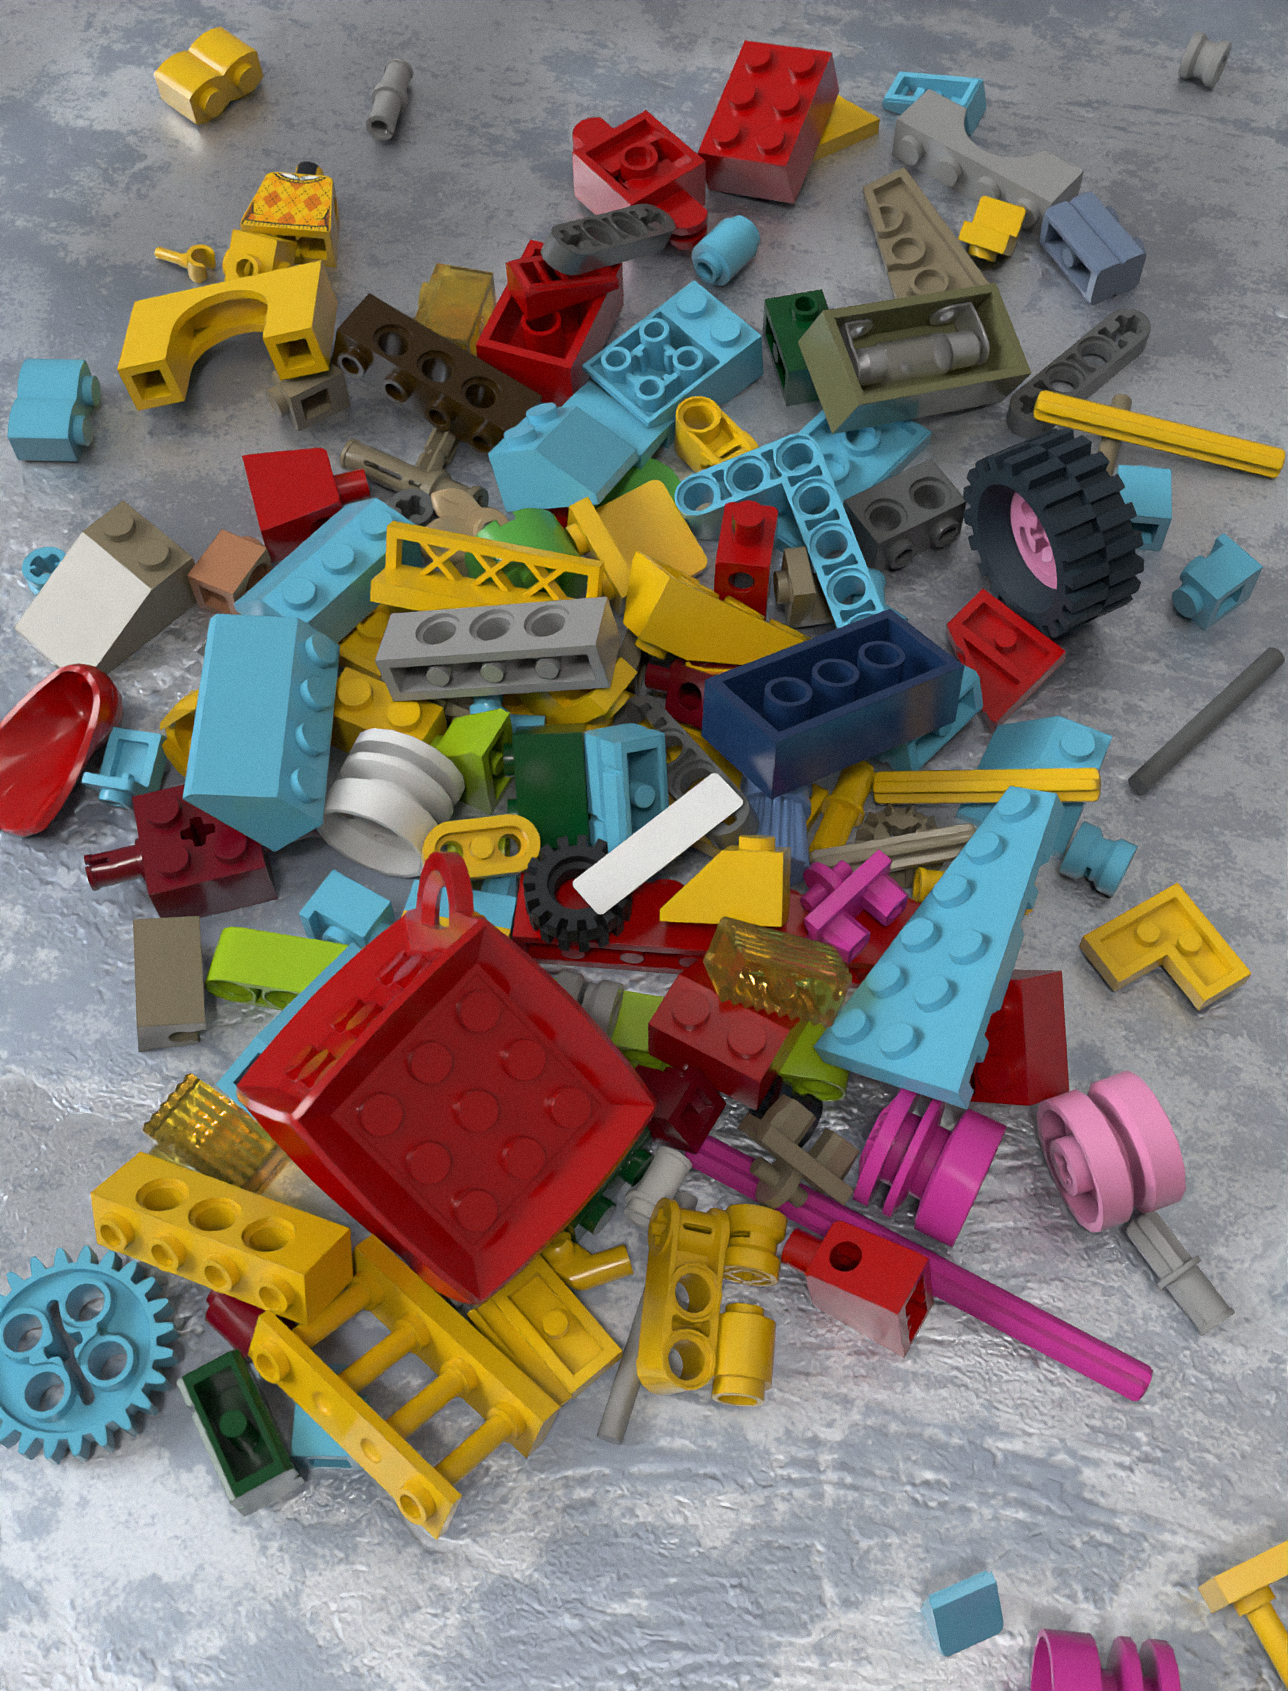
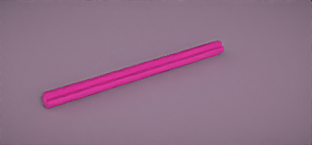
M709 1134L697 1155L685 1151L684 1156L690 1160L692 1168L757 1201L755 1191L760 1179L750 1172V1166L754 1162V1158ZM802 1183L799 1186L808 1193V1198L801 1207L796 1208L786 1201L780 1207L774 1209L824 1238L832 1223L836 1220H842L916 1251L929 1258L933 1295L1132 1401H1139L1149 1387L1153 1375V1370L1149 1365Z

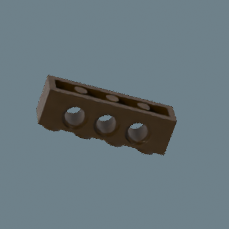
M370 293L367 294L336 330L332 364L339 367L348 376L357 378L384 394L390 401L401 404L426 419L435 428L446 432L450 431L457 439L468 444L483 456H488V453L504 439V433L517 426L526 417L527 410L541 404L542 395Z

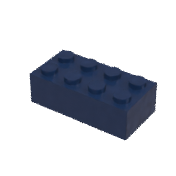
M887 609L705 679L701 736L770 799H774L955 722L964 665L893 610Z

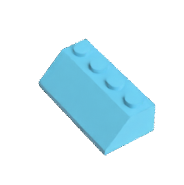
M216 614L210 618L183 799L274 852L321 826L324 815L340 646L298 617Z

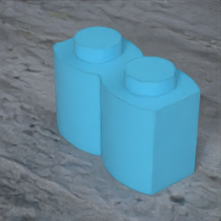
M25 359L19 374L17 398L12 405L8 422V440L18 460L78 462L82 455L83 447L90 445L92 425L89 417L92 407L99 405L101 391L98 377L92 376L86 360Z

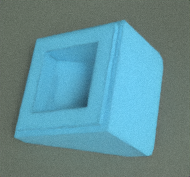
M985 1570L929 1595L920 1609L935 1644L943 1656H951L998 1635L1003 1630V1617L998 1588L992 1571L988 1573Z

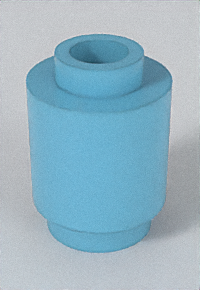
M739 215L723 219L692 250V260L697 275L705 282L722 286L727 284L756 255L757 247L760 244V234L756 226L746 217Z

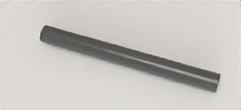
M1269 647L1128 779L1130 787L1140 795L1146 794L1284 664L1285 658L1283 654L1274 647Z

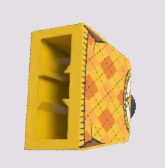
M309 161L299 163L295 173L271 172L266 174L241 219V230L255 231L297 242L294 264L301 265L322 260L324 267H337L340 213L334 180L329 176H324L321 167Z

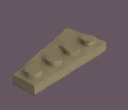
M905 167L863 186L864 203L894 299L990 284Z

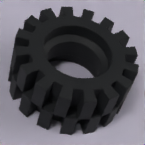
M578 835V845L569 846L568 837L565 836L557 839L558 850L555 852L547 843L539 849L541 861L532 857L528 863L529 875L524 874L523 879L526 911L529 914V921L533 930L537 931L540 929L541 939L549 945L554 938H557L558 948L568 952L571 941L578 942L579 952L590 951L589 941L596 939L600 948L608 945L609 932L618 937L624 931L623 920L628 922L632 914L631 903H633L632 892L601 915L597 914L591 906L584 909L563 907L555 897L556 891L562 883L579 877L608 854V842L598 838L593 848L589 847L588 835Z

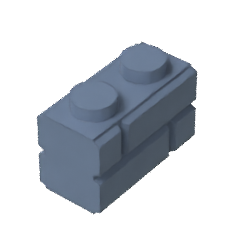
M1092 191L1074 197L1070 203L1066 200L1051 206L1044 213L1039 237L1040 244L1092 306L1110 299L1113 294L1118 296L1133 290L1139 284L1147 257L1142 241L1138 237H1131L1119 224L1116 211L1111 206H1104Z

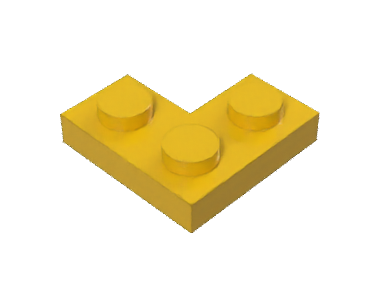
M1178 882L1084 935L1079 945L1080 949L1114 992L1162 965L1198 1011L1244 985L1252 974Z

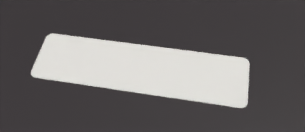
M717 773L710 774L573 881V887L597 914H604L743 805V800Z

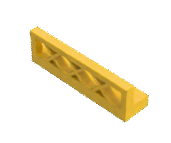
M392 521L387 525L385 568L371 580L370 601L416 611L576 599L567 597L554 580L565 571L587 575L586 598L601 597L605 562ZM403 540L420 543L433 561L425 568L402 564ZM440 547L449 548V549H448L446 552H443V551L440 549ZM458 550L472 553L486 571L477 578L462 576L448 558ZM492 557L500 558L501 560L496 563ZM511 561L525 563L538 579V582L528 589L515 587L501 568ZM438 566L442 572L434 571L433 569ZM544 567L551 568L554 570L548 573V571ZM489 577H491L494 582L485 581V580L488 579ZM544 587L548 593L540 592L539 590Z

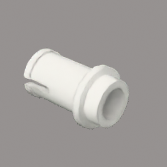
M666 1146L658 1147L652 1163L643 1175L636 1190L628 1191L624 1197L627 1205L624 1210L626 1218L638 1227L648 1230L650 1217L655 1205L662 1197L674 1199L682 1181L692 1168L690 1160L672 1148Z

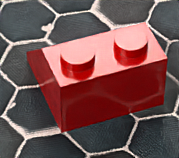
M706 953L678 974L648 1023V1054L684 1073L687 1072L690 1066L700 1069L716 1090L757 1111L812 1017L815 1006L710 953Z

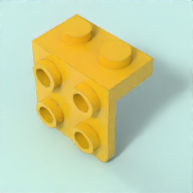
M651 480L597 509L594 508L588 496L569 506L568 524L564 530L580 556L584 555L585 558L605 562L601 597L608 598L618 616L623 615L625 612L631 564L637 550L691 577L702 573L706 568L707 557L665 485L659 480Z

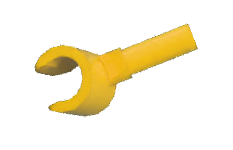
M194 245L188 249L187 253L183 254L163 247H157L154 252L156 258L188 269V276L195 283H202L207 279L206 267L210 269L216 268L215 253L207 245Z

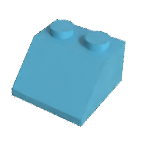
M554 403L540 404L527 410L526 417L517 426L507 430L504 433V439L488 453L506 512H513L523 508L549 509L569 507L587 496L593 505L599 504L639 459L635 448L579 407L557 408Z

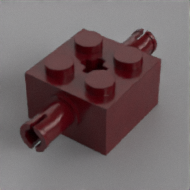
M185 784L132 797L139 837L135 839V845L93 855H84V863L89 865L85 867L93 891L144 878L147 884L148 895L160 918L200 916V918L278 899L268 854L272 853V850L183 799ZM317 828L295 841L314 836L320 837L321 835L318 833Z

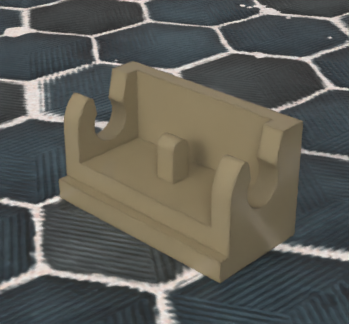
M200 916L133 919L138 1052L199 1043V1031L205 1030Z

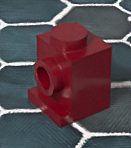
M638 1064L635 1071L657 1100V1111L647 1124L651 1131V1141L697 1155L726 1106V1102L698 1068L690 1066L687 1072L684 1073L673 1067H665L661 1071Z

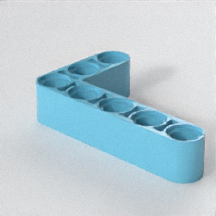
M802 433L788 435L694 473L683 479L677 486L674 495L675 504L693 535L703 540L714 539L720 536L724 506L728 502L751 500L760 505L774 506L779 510V513L791 508L837 629L885 611L820 446L813 437ZM801 464H810L803 470L793 471L794 468ZM760 483L754 490L744 491L751 484ZM711 503L706 509L695 511L700 505ZM816 507H827L826 510L821 512L820 514H809L810 511L815 509ZM845 550L844 554L836 559H825L832 551ZM850 595H864L855 604H841Z

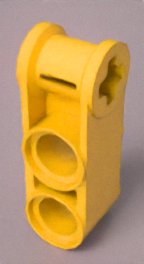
M662 1197L655 1205L650 1217L648 1227L649 1252L636 1367L641 1384L649 1392L656 1395H673L697 1390L706 1385L714 1375L720 1304L722 1301L724 1260L730 1236L729 1216L723 1209L711 1208L707 1212L679 1207L675 1199ZM677 1282L688 1293L689 1305L687 1311L677 1302L675 1295ZM671 1348H674L682 1359L683 1369L679 1378L672 1372L669 1366L668 1356Z

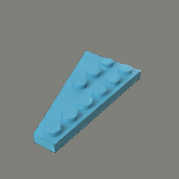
M1009 786L814 1045V1049L824 1063L968 1110L974 1091L969 1084L975 1062L984 1061L989 1046L985 1032L991 1014L1001 1009L1025 935L1020 925L1025 910L1034 908L1038 895V890L1034 883L1040 866L1049 862L1065 813L1057 793Z

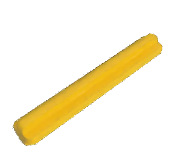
M1094 767L879 771L874 777L873 793L875 802L880 805H887L889 803L985 804L997 803L1009 786L1057 793L1061 803H1084L1099 800L1101 776L1099 770Z

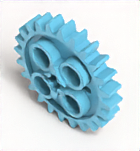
M90 1246L82 1248L76 1263H73L71 1257L63 1248L56 1250L54 1266L46 1268L36 1256L30 1258L32 1276L23 1280L12 1271L8 1272L6 1276L12 1291L7 1296L0 1294V1444L9 1449L19 1441L18 1453L29 1460H33L43 1447L45 1458L52 1464L59 1465L64 1457L67 1446H69L75 1458L82 1463L87 1462L90 1453V1443L93 1441H97L109 1453L115 1451L113 1432L121 1427L133 1437L139 1434L133 1416L138 1411L153 1416L158 1414L157 1407L148 1397L152 1390H172L173 1385L160 1373V1370L163 1367H171L180 1363L178 1355L173 1350L164 1347L165 1344L181 1337V1334L174 1323L163 1322L175 1311L167 1298L156 1299L163 1288L153 1276L142 1281L145 1271L135 1260L122 1268L120 1256L116 1252L109 1250L99 1263L97 1254ZM95 1298H104L103 1309L99 1315L89 1321H79L80 1311L87 1302ZM54 1303H59L61 1321L65 1331L78 1343L74 1348V1355L95 1396L93 1403L90 1405H85L84 1392L78 1374L65 1363L70 1358V1352L50 1313V1307ZM42 1327L41 1339L37 1345L28 1351L18 1352L19 1342L23 1335L30 1329ZM127 1354V1362L123 1371L113 1379L101 1380L102 1367L106 1361L115 1355ZM64 1384L65 1390L59 1404L51 1410L41 1412L39 1404L45 1391L54 1385Z

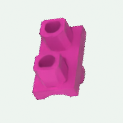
M878 849L854 872L850 865L843 860H840L832 869L819 862H813L805 869L803 877L809 890L799 900L802 906L811 913L804 918L808 935L802 939L801 946L813 956L825 948L847 964L858 956L868 944L871 932L854 918L865 909L880 923L887 926L906 908L909 895L889 876L892 859Z

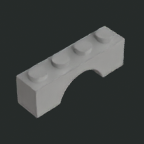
M928 89L896 119L892 156L979 203L982 196H988L1025 208L1026 216L1022 227L1039 237L1044 213L1047 209L1066 200L1070 203L1079 194L1083 170L1045 150L1024 157L999 156L983 150L968 137L965 131L964 124L967 109L931 89Z

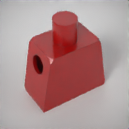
M321 447L242 456L260 531L271 563L285 559L342 509V505L371 499L364 468L333 475L327 450Z
M836 1220L832 1223L823 1240L796 1228L787 1239L783 1248L781 1263L805 1275L811 1302L818 1310L905 1359L934 1304L928 1257L842 1220Z

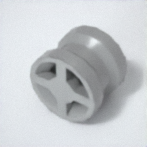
M1196 31L1183 55L1178 76L1187 80L1192 77L1202 79L1204 86L1213 89L1226 66L1232 43L1225 40L1216 43L1208 40L1205 33Z

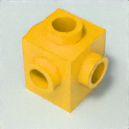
M233 229L230 248L226 251L222 263V271L225 276L224 281L295 266L297 242L255 231Z

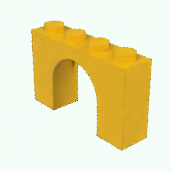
M322 260L134 301L117 371L137 411L185 401L191 371L198 358L217 343L244 333L263 332V341L280 380L328 371L338 301Z

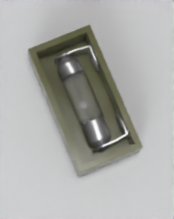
M996 283L823 310L798 341L832 434L999 403L1032 374Z

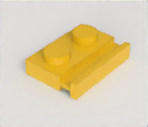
M540 1254L487 1302L476 1310L473 1308L466 1314L472 1326L551 1397L560 1408L570 1399L574 1400L623 1356L621 1348Z

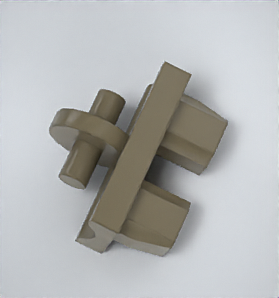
M784 1094L767 1110L762 1119L747 1113L737 1127L777 1159L770 1164L763 1157H758L751 1164L750 1172L760 1179L755 1191V1198L764 1207L771 1209L780 1207L786 1201L799 1208L808 1198V1193L799 1186L802 1178L822 1194L827 1193L844 1206L855 1190L843 1180L849 1173L860 1151L843 1137L825 1128L808 1153L798 1146V1143L816 1120V1117L799 1102Z

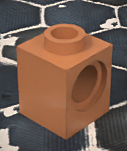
M221 529L187 577L198 607L214 614L241 615L235 610L234 603L266 576L273 567L267 548L258 540L250 536L240 537Z

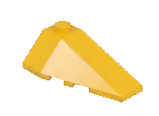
M638 550L632 559L623 624L638 637L635 645L657 658L665 659L667 653L670 652L685 660L744 665L812 639L778 620L771 618L769 623L764 621L765 617L729 595L724 601L718 599L719 594L700 584L699 580Z

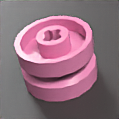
M1126 1070L1091 1083L1087 1095L1074 1089L1039 1102L1036 1114L1038 1136L1048 1169L1067 1208L1079 1224L1089 1232H1101L1129 1221L1133 1207L1142 1213H1148L1181 1201L1186 1190L1185 1167L1179 1143L1158 1099L1139 1076Z

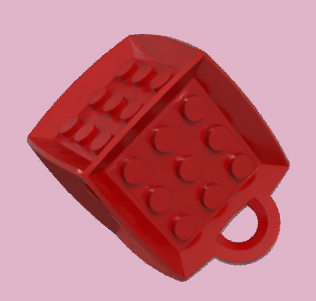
M444 851L432 852L425 861L418 886L416 908L407 911L405 915L379 934L335 973L283 1027L236 1086L238 1100L247 1108L277 1145L325 1194L366 1230L374 1234L381 1242L401 1256L406 1264L431 1288L455 1301L471 1305H480L487 1302L526 1268L565 1229L613 1173L657 1111V1100L630 1062L586 1010L529 954L489 922L484 915L474 911L472 885L467 865L459 853ZM444 886L447 890L449 904L448 927H444L439 923L440 901Z

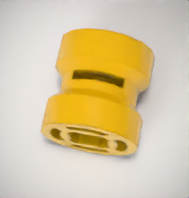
M734 1204L728 1206L725 1211L729 1216L730 1236L725 1252L723 1279L746 1286L770 1287L776 1285L779 1282L781 1261L776 1256L777 1246L785 1239L788 1219L779 1211L759 1205Z

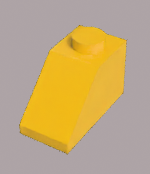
M739 836V845H731L722 850L660 909V921L782 927L789 920L791 847H775L776 837Z

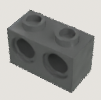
M932 458L843 501V507L867 567L879 570L880 572L891 567L900 568L910 562L914 556L934 546L942 547L953 541L961 533L964 518L963 511L967 504L962 494Z

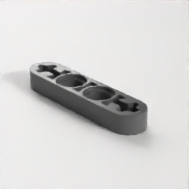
M638 204L555 225L552 227L541 249V255L547 264L563 274L580 275L662 251L675 230V223L662 209L650 204Z
M1125 308L1114 311L1029 380L1010 399L1006 423L1011 432L1021 438L1030 439L1055 427L1056 425L1038 421L1033 417L1034 406L1039 393L1043 390H1048L1087 400L1144 351L1151 330L1149 318L1135 309ZM1117 334H1120V335H1123V336L1119 338L1118 345H1117V344L1115 343V341H1116V338H1117ZM1086 354H1098L1104 357L1107 363L1099 366L1091 365L1083 359V356ZM1056 380H1064L1072 383L1076 389L1071 392H1059L1050 383Z
M638 695L628 699L615 713L614 726L625 723L638 724L645 720L651 724L654 730L665 733L666 749L676 745L683 746L680 755L674 761L666 763L668 794L675 802L686 794L689 786L694 781L708 777L712 773H717L743 800V805L731 814V817L736 819L733 824L728 826L726 823L721 822L705 834L710 842L718 849L724 850L731 845H739V836L756 835L759 830V818L746 796L666 709L649 695Z

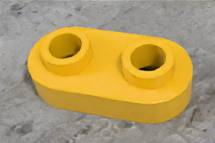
M515 814L448 821L435 826L428 833L422 845L421 859L424 866L426 859L432 852L440 851L442 846L449 844L459 849L467 865L471 881L513 876L527 870L531 858L538 857L540 837L537 829L529 820ZM505 837L513 839L518 846L517 855L512 857L503 855L498 848L499 840Z

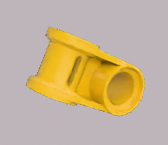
M692 396L684 399L678 405L675 415L674 448L678 457L685 461L695 473L759 447L752 436L746 431L741 430L719 408L717 403L710 398Z

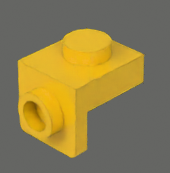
M982 196L973 221L968 222L964 220L958 240L970 244L968 254L995 262L997 253L1011 257L1026 216V209L988 196Z

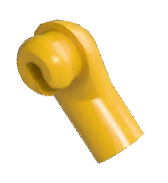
M563 1230L541 1252L542 1258L560 1279L575 1290L586 1291L634 1274L625 1244L592 1254L571 1241V1235Z

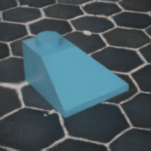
M1061 716L997 725L977 769L1094 767L1100 772L1113 736ZM1086 802L1062 803L1065 813L1051 852L1052 856L1059 859L1063 858ZM997 803L960 804L956 818L980 826Z

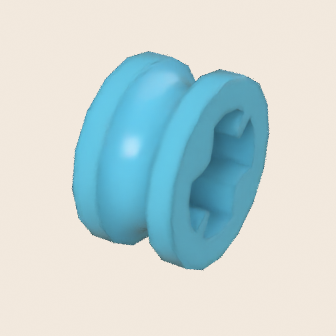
M42 547L34 550L24 559L21 568L22 573L28 582L30 591L35 596H37L51 576L48 573L52 574L66 555L61 549Z

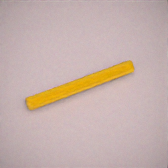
M1043 390L1039 393L1034 406L1033 417L1038 421L1269 478L1278 477L1285 462V451L1279 447L1048 390Z

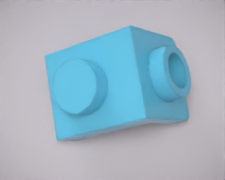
M113 727L109 735L100 774L84 772L81 784L99 792L98 801L132 809L133 796L158 791L160 788L167 760L162 744L167 737L157 733Z

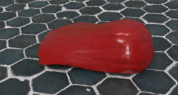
M81 663L60 667L31 689L0 722V830L20 837H28L46 829L70 796L88 761L108 743L113 727L120 728L124 714L122 696L105 672L95 666Z

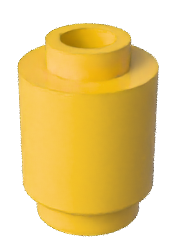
M732 1303L726 1305L725 1313H720L716 1367L714 1375L708 1382L712 1385L711 1398L716 1402L742 1407L759 1406L764 1404L765 1390H769L772 1387L776 1322L765 1317L764 1309L760 1306L747 1303Z

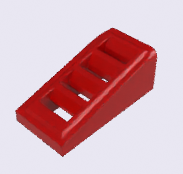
M542 255L506 262L508 289L527 321L620 289L619 280L610 266L597 269V276H589L586 272L577 275L578 278L571 279V275L563 274L548 265Z

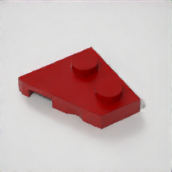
M983 588L946 625V634L958 661L975 670L978 676H980L983 699L981 712L988 728L993 732L997 725H1002L1065 662L1066 651Z

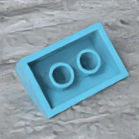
M378 498L346 504L234 603L235 610L241 615L298 617L337 644L381 604L370 601L371 580L385 568L387 525L392 521L415 524ZM403 540L402 564L419 568L423 565L420 544L418 542Z

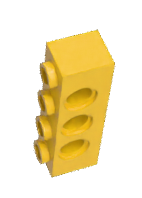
M140 1151L90 1192L97 1244L158 1267L162 1271L173 1273L211 1288L218 1293H224L266 1311L269 1309L274 1315H280L307 1327L353 1280L350 1228Z

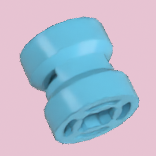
M1084 821L1064 857L1059 872L1074 880L1085 876L1094 883L1097 891L1112 898L1138 846L1124 839L1116 841L1103 838L1101 828Z

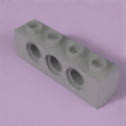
M607 597L392 613L375 662L394 702L609 688L621 637Z

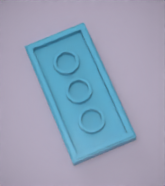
M824 410L799 432L808 434L819 444L842 504L845 499L900 474L930 444L932 434L931 431L912 419L832 434ZM801 464L794 468L793 471L803 470L810 464ZM760 483L751 484L744 491L754 490ZM816 507L815 509L811 510L809 514H820L821 512L825 511L827 507ZM790 508L778 513L777 550L784 553V549L805 546L792 509ZM807 551L808 559H809V562H810L811 559H810L809 553H808V551Z

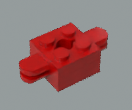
M645 110L615 128L611 127L601 117L587 118L575 125L572 131L574 196L591 212L598 215L638 204L654 205L662 209L673 219L675 230L669 241L679 250L694 248L708 234V210L703 207L705 206L706 161L652 114Z

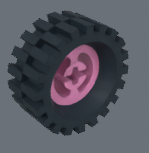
M1057 428L1046 431L980 459L974 463L976 467L969 470L966 479L971 485L964 487L963 499L970 505V508L963 511L964 522L971 526L973 530V535L968 537L971 551L978 550L982 562L977 564L981 576L988 575L993 584L989 591L998 600L1003 599L1008 608L1045 636H1052V638L1130 603L1133 600L1131 595L1137 593L1141 585V581L1135 575L1144 572V559L1135 552V549L1143 546L1142 533L1132 528L1130 519L1137 517L1133 503L1125 504L1120 494V491L1125 488L1119 474L1112 477L1109 475L1106 469L1110 461L1102 451L1091 454L1092 442L1083 435L1074 438V431L1066 428L1057 431Z

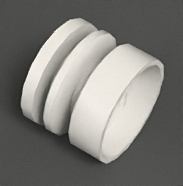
M376 728L360 732L349 752L350 755H348L340 769L342 779L333 783L325 798L323 824L317 827V831L331 847L346 858L367 869L388 876L402 878L420 876L423 869L421 859L423 842L435 826L448 822L454 812L453 807L459 801L465 789L463 775L454 763L436 748L413 736L394 730Z

